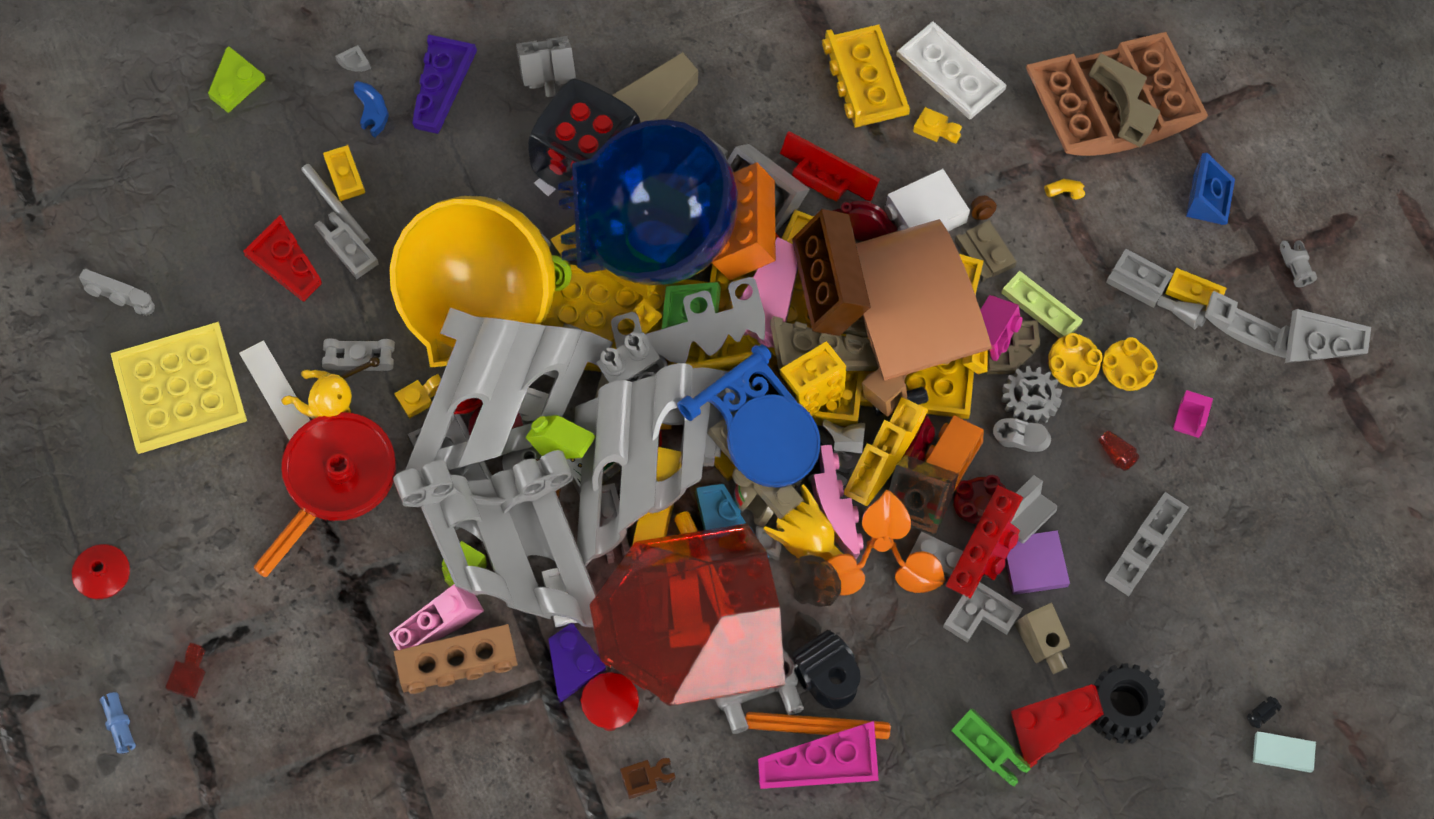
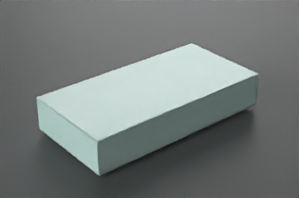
M1257 731L1254 740L1253 762L1311 773L1314 770L1316 742Z

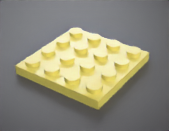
M219 322L110 353L138 454L247 422Z

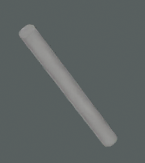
M310 164L304 165L301 171L344 223H347L366 245L370 241L369 236Z

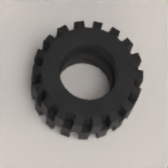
M1122 663L1119 668L1113 665L1108 671L1104 670L1093 684L1096 686L1104 714L1091 724L1096 723L1097 727L1095 730L1099 734L1102 731L1105 732V739L1109 741L1113 737L1117 738L1116 743L1123 744L1125 740H1128L1129 744L1135 743L1138 738L1142 740L1149 732L1151 733L1162 718V711L1165 708L1166 702L1162 700L1165 695L1164 690L1158 689L1159 680L1157 678L1152 680L1149 677L1151 672L1146 669L1143 673L1140 671L1141 666L1134 664L1132 668H1129L1128 663ZM1116 691L1130 693L1137 699L1140 705V714L1136 716L1122 715L1113 707L1110 694Z

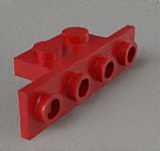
M790 131L787 132L780 154L798 163L792 173L794 178L836 202L847 190L869 202L873 200L880 181L879 178Z
M999 485L997 486L946 587L971 599L983 575L995 581L997 575L1005 567V559L1010 550L1018 542L1020 530L1011 524V521L1024 497Z

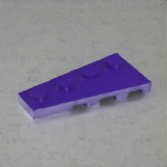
M428 34V49L424 56L425 66L420 78L421 88L420 93L417 95L412 123L415 129L439 134L477 49L475 44Z

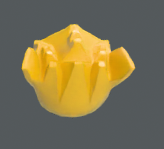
M804 484L800 488L804 502L782 519L777 518L776 527L778 530L766 526L763 528L770 537L783 544L787 551L801 560H821L826 562L836 555L843 554L834 545L835 537L832 524L820 510L817 502Z

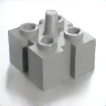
M567 36L550 38L547 41H530L516 44L524 86H529V88L544 86L546 97H554L556 95L555 84H566L570 79L576 78L572 47Z

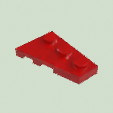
M281 215L243 251L245 257L303 302L322 284L321 278L306 254L303 253Z
M1093 684L1011 711L1024 760L1030 765V768L1037 764V761L1047 753H1052L1056 750L1059 744L1073 734L1076 735L1104 714L1096 686Z

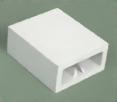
M944 169L889 193L885 206L888 218L895 221L898 231L940 219L947 231H950L967 223L970 209Z

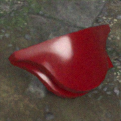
M845 202L841 205V208L833 210L849 214L854 238L860 241H867L898 231V228L888 219L884 210L871 202Z

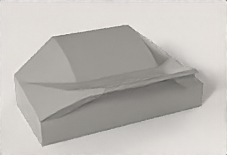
M826 419L823 420V426L830 432L835 441V451L862 453L865 423H855L843 427Z

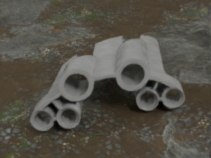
M450 308L440 334L457 341L405 470L417 469L419 471L426 464L437 460L445 461L448 470L533 447L525 438L531 430L532 423L512 429L528 387L543 374L555 378L541 416L558 415L562 417L587 362L597 365L596 362L600 360L602 351L604 350L606 353V348H611L613 342L564 323L563 327L497 318L475 317ZM470 398L482 400L483 405L469 440L441 448L457 405Z
M685 363L672 364L663 367L654 376L634 382L619 380L605 384L599 389L597 398L575 407L574 424L595 435V439L584 454L582 462L577 547L585 567L592 559L599 558L613 550L624 539L627 528L648 512L653 514L665 510L674 504L688 487L700 482L710 402H706L700 407L701 414L692 421L687 420L681 414L677 402L687 395L694 398L720 379L721 375L728 373L727 371L704 367L693 368L690 364ZM725 389L716 395L721 400L726 394ZM661 424H684L682 466L674 475L658 482L656 477ZM616 462L622 466L619 515L610 523L599 527L603 467L608 463Z
M563 451L549 452L538 461L535 459L521 461L512 470L500 471L487 480L467 481L463 476L450 475L447 465L443 460L430 462L419 471L417 469H408L395 475L393 480L402 505L405 507H421L456 587L477 596L479 594H486L500 598L506 602L507 607L548 619H551V616L567 617L578 622L581 626L600 629L606 617L555 492L573 479ZM454 526L467 530L483 542L494 572L476 566H468ZM538 555L554 560L567 593L552 588L538 587L527 557Z

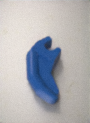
M356 81L354 83V93L364 104V111L360 121L361 128L365 130L368 125H375L370 131L371 135L376 138L386 125L389 116L382 95L373 86Z

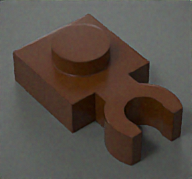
M670 758L659 760L654 767H650L649 761L645 760L621 768L620 773L628 798L632 799L656 791L657 781L669 783L675 780V773L666 775L661 771L664 766L671 764Z

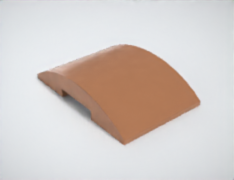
M1166 32L1121 42L1117 49L1101 52L1115 61L1147 76L1137 99L1160 110V114L1151 134L1142 146L1179 133L1208 117ZM1100 53L1080 58L1070 54L1026 66L1029 76L1067 154L1094 156L1117 153L1139 147L1118 136L1120 113L1117 104L1103 85L1088 76Z
M940 219L856 243L871 308L861 317L884 381L992 349L971 282L957 248Z

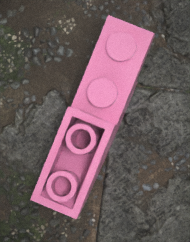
M832 445L820 446L818 459L821 474H814L811 479L813 495L820 510L832 524L834 541L845 554H851L857 559L860 550H863L862 534H857L855 524L859 523L858 508L852 505V498L840 499V497L844 496L842 480H837L836 470L839 469L838 453H833Z

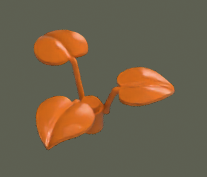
M886 490L876 502L869 506L863 515L862 526L865 532L871 536V540L867 541V547L861 561L857 564L856 559L851 554H839L827 560L815 576V584L826 591L837 595L854 594L864 585L865 574L861 568L864 567L871 549L874 548L879 552H886L889 549L893 551L898 564L902 566L895 572V580L903 589L909 592H929L937 589L946 581L942 564L933 554L925 551L915 552L907 557L906 562L901 558L894 539H901L908 534L911 528V519L904 504L889 490Z

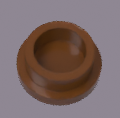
M979 196L971 203V215L976 220H986L996 211L997 205L988 196Z

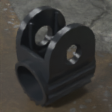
M826 630L790 654L799 683L806 692L810 691L820 705L829 709H841L848 706L854 700L860 683L861 673L855 662L853 652L838 635L831 632V630ZM830 679H838L841 681V683L835 684L831 682Z

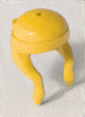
M304 370L301 372L304 379L318 378L310 390L309 405L302 402L299 398L290 395L281 399L283 405L294 404L299 412L312 419L319 416L331 417L341 412L351 413L349 406L352 394L348 383L339 375L330 374L326 371Z

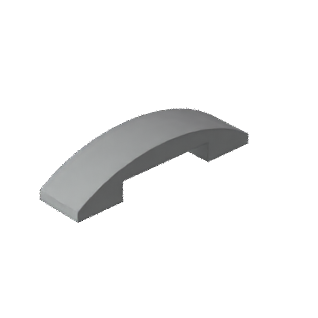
M1216 291L1212 292L1205 313V317L1211 323L1246 345L1286 358L1289 326L1285 325L1280 329L1238 309L1237 301Z

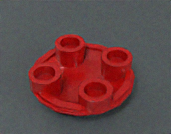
M612 672L599 674L591 679L583 689L581 697L582 710L587 719L597 727H601L606 731H613L630 722L639 707L638 691L632 681L622 674Z

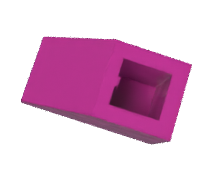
M989 295L980 311L992 348L988 352L991 359L997 362L1002 352L1005 353L1007 351L1013 333L1019 331L1022 325V317H1020L1018 304Z

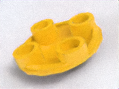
M1070 333L1059 338L1052 345L1048 355L1049 368L1059 383L1077 388L1090 384L1097 377L1103 360L1102 352L1097 349V346L1089 338L1076 333Z
M1133 337L1112 344L1105 351L1102 360L1103 373L1108 381L1115 387L1126 391H1134L1146 387L1154 378L1158 367L1151 351Z

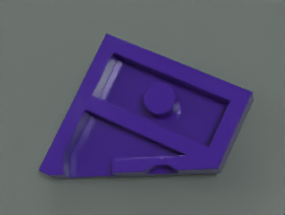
M570 623L549 638L557 695L560 702L581 689L591 679L606 671V666L573 623Z

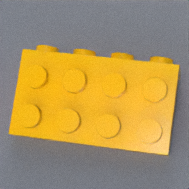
M880 25L836 35L833 34L832 29L826 30L825 39L822 40L825 55L829 54L831 73L833 76H837L839 81L837 82L838 93L840 97L845 99V113L848 119H852L854 127L909 115L910 108Z

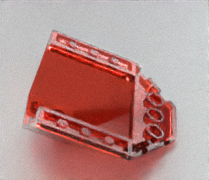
M748 523L636 541L589 605L600 661L609 667L612 666L624 674L625 678L642 689H647L660 698V701L669 706L785 686L780 605L767 552Z

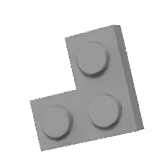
M979 582L971 599L964 595L961 597L944 623L943 628L967 643L982 620L1007 635L1023 608Z

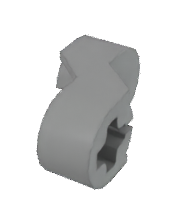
M1005 418L999 420L993 428L995 438L1004 447H1016L1028 452H1040L1047 449L1051 443V435L1045 426L1039 423H1028L1016 418Z

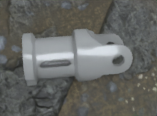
M1297 240L1293 250L1288 241H1282L1280 251L1286 266L1292 271L1295 278L1293 280L1295 286L1304 287L1316 281L1317 275L1310 267L1308 262L1309 255L1303 242Z

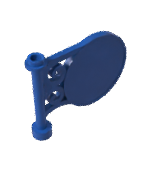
M763 344L755 345L751 348V356L694 398L688 395L677 402V406L681 414L687 420L692 421L701 414L700 407L706 402L713 404L726 421L728 450L737 469L749 480L759 485L773 488L786 487L803 479L816 464L820 452V435L810 413L797 403L767 365L771 358L768 348ZM753 374L763 375L780 395H765L768 391V383L763 377H756L751 382L752 387L759 384L761 390H752L749 385V378ZM725 388H729L737 394L739 402L738 404H731L729 400L733 401L735 399V394L731 392L726 393L722 400L716 395ZM747 397H749V398L751 399V400L748 401V402H746V398H747ZM731 412H736L734 417H732Z

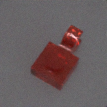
M193 643L189 644L185 662H175L165 687L167 691L192 699L196 698L206 673L204 669L198 668L205 654V650L201 649L202 646Z

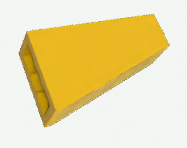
M658 447L656 481L660 482L668 479L681 468V451ZM674 504L658 513L652 514L648 512L638 519L631 549L632 560H635L636 563L643 566L660 565Z

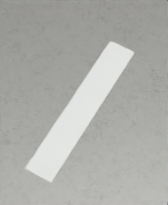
M263 340L239 354L290 440L296 431L309 422L310 419L299 412L294 404H282L281 399L288 395L296 397Z

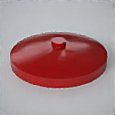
M341 412L331 417H316L296 431L289 440L283 454L282 477L290 497L306 513L324 520H349L371 511L386 497L394 482L396 457L389 437L378 424L358 414Z

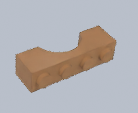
M879 368L875 372L869 373L862 382L864 398L887 417L895 411L901 397L907 399L906 384L904 382L907 374L884 381Z

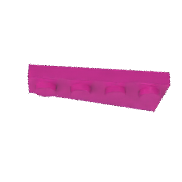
M874 721L759 758L760 789L879 781Z

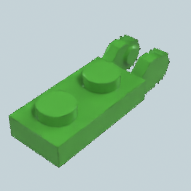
M970 709L951 730L993 772L996 771L1012 786H1015L1019 781L1014 773L1002 765L1008 758L1019 770L1025 773L1031 769L1030 765L1019 754L1014 752L1015 749L974 709Z

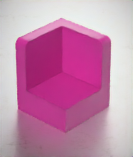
M1186 390L1180 402L1173 429L1200 438L1207 423L1213 398Z

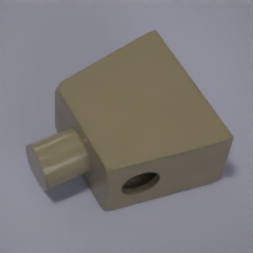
M1052 603L1024 615L1014 623L1035 663L1046 659L1053 675L1069 667L1062 651L1069 648L1070 643Z

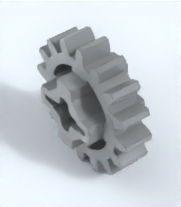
M1027 366L1025 373H1022L1020 369H1016L1014 376L1009 375L1006 381L1007 384H1004L1002 392L1005 394H1003L1001 401L1008 403L1005 411H1013V418L1017 419L1020 416L1023 418L1022 421L1025 422L1032 420V423H1038L1040 418L1043 422H1048L1049 415L1054 417L1057 413V408L1060 407L1062 402L1059 398L1062 394V389H1055L1059 381L1057 379L1052 381L1049 379L1051 372H1047L1045 375L1041 374V367H1038L1036 372H1032L1030 366Z

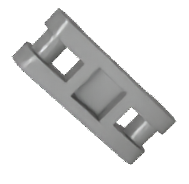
M325 339L323 350L326 351V354L322 358V368L326 370H352L369 362L374 353H381L379 366H371L363 371L392 370L394 359L391 358V354L394 352L395 342L390 339L379 341ZM344 353V358H337L336 354Z

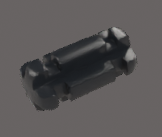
M1270 696L1267 698V703L1263 701L1252 711V715L1249 713L1247 720L1251 726L1260 728L1262 726L1261 722L1265 724L1276 714L1275 710L1280 711L1282 708L1279 701Z

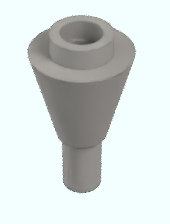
M1161 296L1158 300L1157 306L1172 311L1174 315L1194 330L1198 326L1202 327L1207 319L1205 317L1206 305L1182 301L1176 302L1164 296Z

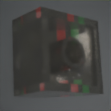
M905 455L896 464L889 491L897 496L906 507L910 515L911 527L936 535L951 502L959 474Z

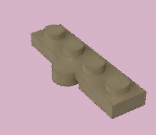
M722 419L711 427L707 433L734 464L728 450L726 421ZM736 466L733 470L732 476L735 483L742 487L753 483L756 492L779 519L783 518L803 501V498L792 485L779 488L762 486L745 477Z

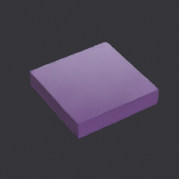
M1058 530L1033 534L1025 543L1018 541L1005 559L1013 595L1065 588L1070 584Z

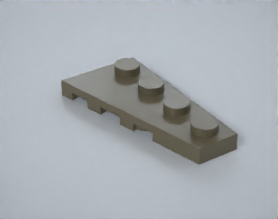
M775 316L770 320L779 370L826 341L844 362L846 371H876L879 368L868 338L851 334L836 336L813 332L812 328H808L805 323L795 322L791 324L783 322V318Z

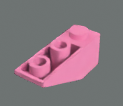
M454 584L389 634L398 650L435 642L462 628L484 610L475 594L456 587Z

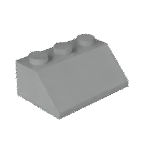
M750 144L736 146L716 181L758 162L775 180V232H777L792 216L794 210H798L810 189Z

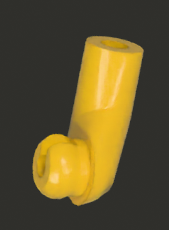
M1061 179L1044 187L1045 193L1049 198L1064 192H1070L1071 198L1075 200L1085 196V191L1083 190L1085 186L1080 181Z

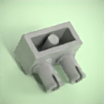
M632 332L630 333L631 337L626 336L624 345L617 349L606 348V353L604 350L602 351L601 358L596 363L609 383L619 380L634 382L643 373L652 372L655 374L665 367L643 332L641 334Z

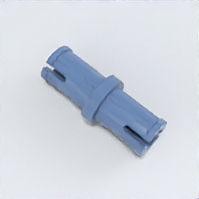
M116 692L108 693V700H106L105 696L100 698V703L107 718L105 725L107 730L112 733L117 753L129 752L127 746H129L130 750L136 747L128 726L130 719L128 715L124 714L119 694Z

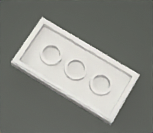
M933 21L897 50V57L969 120L1006 89V84Z

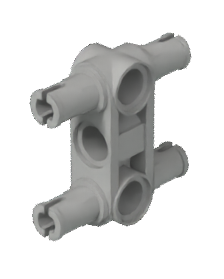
M768 628L758 633L766 657L733 669H727L719 646L710 647L704 651V656L711 673L709 683L713 691V698L718 707L725 711L733 734L743 732L749 728L741 704L773 692L780 693L788 715H794L803 711L804 707L796 689L798 679L794 671V662L786 651H782L774 628ZM781 666L787 669L788 674L778 676L773 670ZM722 685H729L734 691L731 694L725 695L720 693L718 688Z

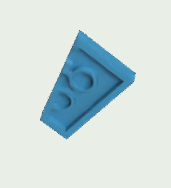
M718 484L696 488V499L710 560L714 569L768 561V554L759 545L755 538V533L746 524L740 514V509L725 485Z

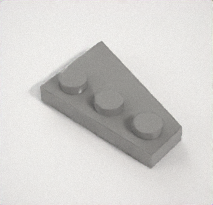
M1300 309L1293 310L1285 363L1367 354L1371 327Z

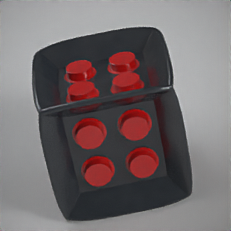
M571 79L553 97L531 131L528 140L531 168L541 180L583 204L598 208L613 194L618 187V183L632 167L641 147V121L639 115L623 101L587 82Z

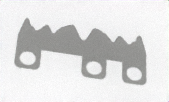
M748 277L730 283L728 289L733 308L719 313H715L711 294L708 291L687 295L683 300L688 322L647 333L645 336L658 355L675 363H686L690 345L693 341L706 354L711 356L723 346L728 334L736 342H740L745 331L748 329L751 332H756L758 337L764 340L765 313L756 280ZM741 284H749L753 289L752 296L747 300H740L735 295L736 288ZM696 297H702L707 301L706 310L699 314L692 312L690 309V303ZM635 312L619 315L611 320L617 348L624 345L627 336L618 331V324L621 320L626 318L633 320L635 324L633 332L642 333L639 317Z

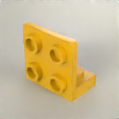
M827 341L780 369V375L796 394L797 403L802 405L811 416L829 401H837L845 392L846 365Z

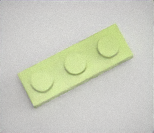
M1021 271L1002 290L1004 296L1013 303L1018 304L1022 310L1035 320H1038L1040 324L1058 338L1074 333L1082 324V318Z

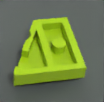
M227 47L209 89V97L229 113L265 81V76L231 47Z

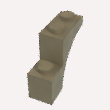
M1100 53L1088 76L1103 85L1115 100L1120 113L1118 136L1142 147L1151 134L1160 114V110L1137 99L1147 76Z

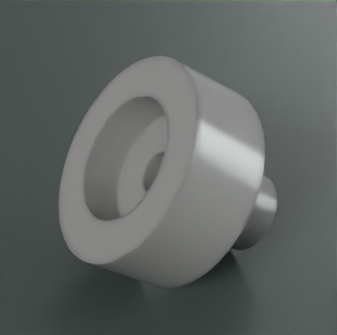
M834 450V453H838L839 469L837 470L844 473H849L857 465L861 457V453Z

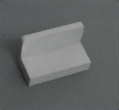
M1035 475L1016 492L1024 497L1011 521V524L1020 530L1018 534V541L1020 543H1025L1057 511V505L1041 494L1043 481Z

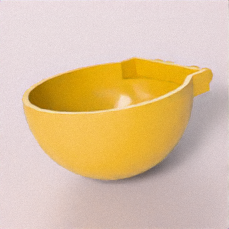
M459 196L439 201L423 210L403 229L393 249L390 264V286L397 311L407 328L427 347L430 367L447 366L457 341L440 334L450 308L475 317L497 318L542 325L551 309L555 292V266L549 246L541 232L523 213L505 202L489 197Z

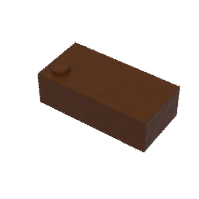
M821 209L792 238L812 331L840 336L868 311L871 305L849 214Z

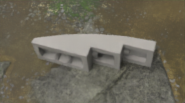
M1165 492L1124 550L1105 581L1129 596L1189 507Z

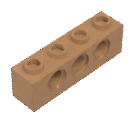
M508 624L394 651L403 692L409 691L411 694L423 692L426 690V687L437 684L439 687L454 684L455 680L462 678L467 680L478 679L484 675L483 673L492 671L504 673L510 671L513 666H517ZM488 649L493 652L487 659L478 657L479 652ZM455 656L464 658L462 664L458 666H452L449 662ZM426 663H433L435 665L434 670L429 673L420 671Z

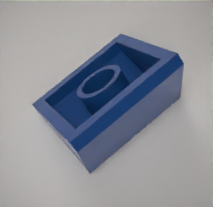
M1202 153L1195 169L1186 217L1225 225L1228 223L1235 179L1208 153Z

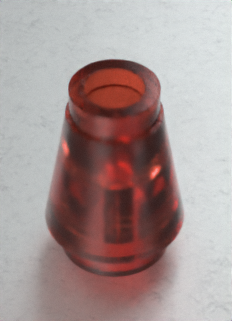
M1109 430L1100 437L1099 443L1116 468L1126 471L1138 461L1139 454L1137 449Z

